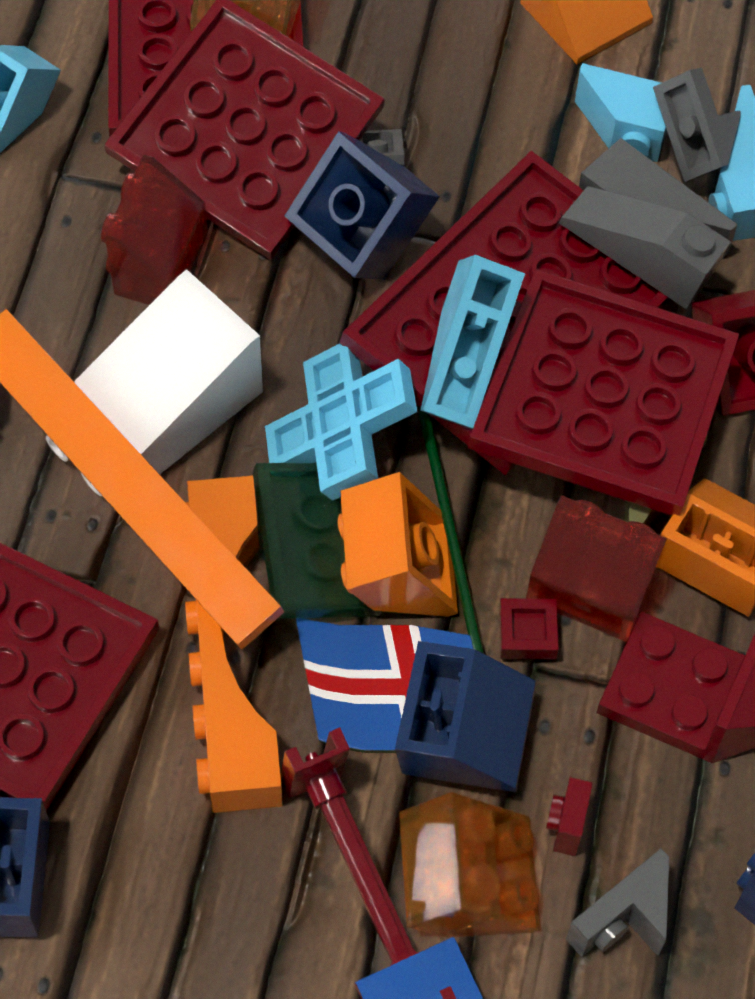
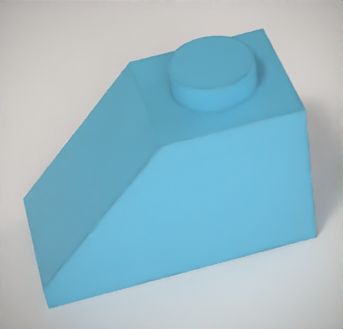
M0 45V153L43 113L61 72L59 68L25 46Z
M582 63L575 103L606 146L610 148L616 141L622 138L647 158L658 162L667 132L653 87L661 82Z

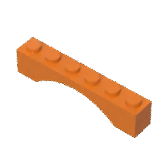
M253 476L187 481L189 502L185 503L246 568L259 550ZM197 600L185 601L188 635L199 634L200 652L189 653L191 686H202L204 704L193 705L195 740L206 739L208 758L196 759L199 794L210 793L213 813L282 807L276 730L256 712L239 688L226 657L224 630Z

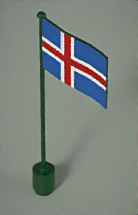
M418 405V414L438 503L442 513L444 530L468 635L414 625H337L309 620L295 615L318 740L326 744L329 732L340 727L350 750L356 752L396 753L395 746L418 641L476 649L484 654L430 415L421 411Z

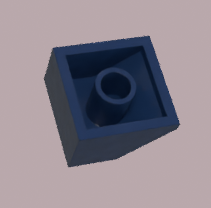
M338 131L284 216L354 278L385 280L440 196L406 167L350 135Z

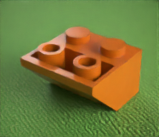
M706 478L702 479L688 491L680 516L673 514L660 534L652 564L749 617L755 608V505Z

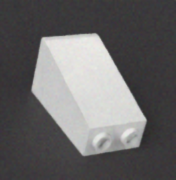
M185 270L116 338L74 383L160 475L263 392L260 335L194 275ZM47 435L46 441L53 452L61 460L68 461L67 456ZM81 473V475H82L83 479L85 480V482L87 483V485H88L97 495L102 496V495L95 489V487L86 479V477Z

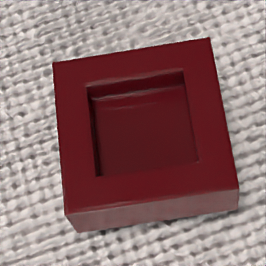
M500 598V659H557L558 626L556 599Z
M570 777L565 796L553 794L546 829L557 831L553 846L554 852L576 856L582 837L593 782Z

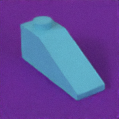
M751 85L741 86L735 111H741V116L729 163L727 166L720 168L715 193L709 196V204L737 224L733 241L755 238V96Z
M478 255L458 261L440 316L421 411L473 429L525 273Z

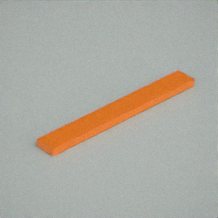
M7 309L1 312L0 384L238 647L243 650L285 611Z

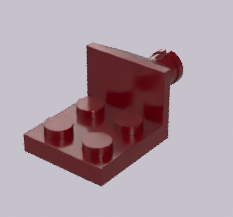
M641 611L598 704L596 713L710 763H715L755 748V634L746 655H743Z

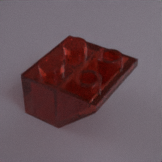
M143 155L135 173L129 172L126 175L121 189V202L116 213L110 212L105 218L101 232V241L106 243L107 247L106 271L111 273L114 295L150 305L185 270L190 272L208 230L205 202L154 157Z
M561 495L532 569L526 599H556L558 614L627 642L653 587L667 538L657 535L652 528L643 523L635 521L626 522L608 515L597 505L589 501H574Z

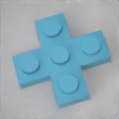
M340 343L303 362L308 405L265 426L270 470L284 478L316 462L320 492L332 501L341 497V490L378 479L372 434L417 412L409 367L400 359H397L362 376L360 359L352 354L348 347L342 346Z

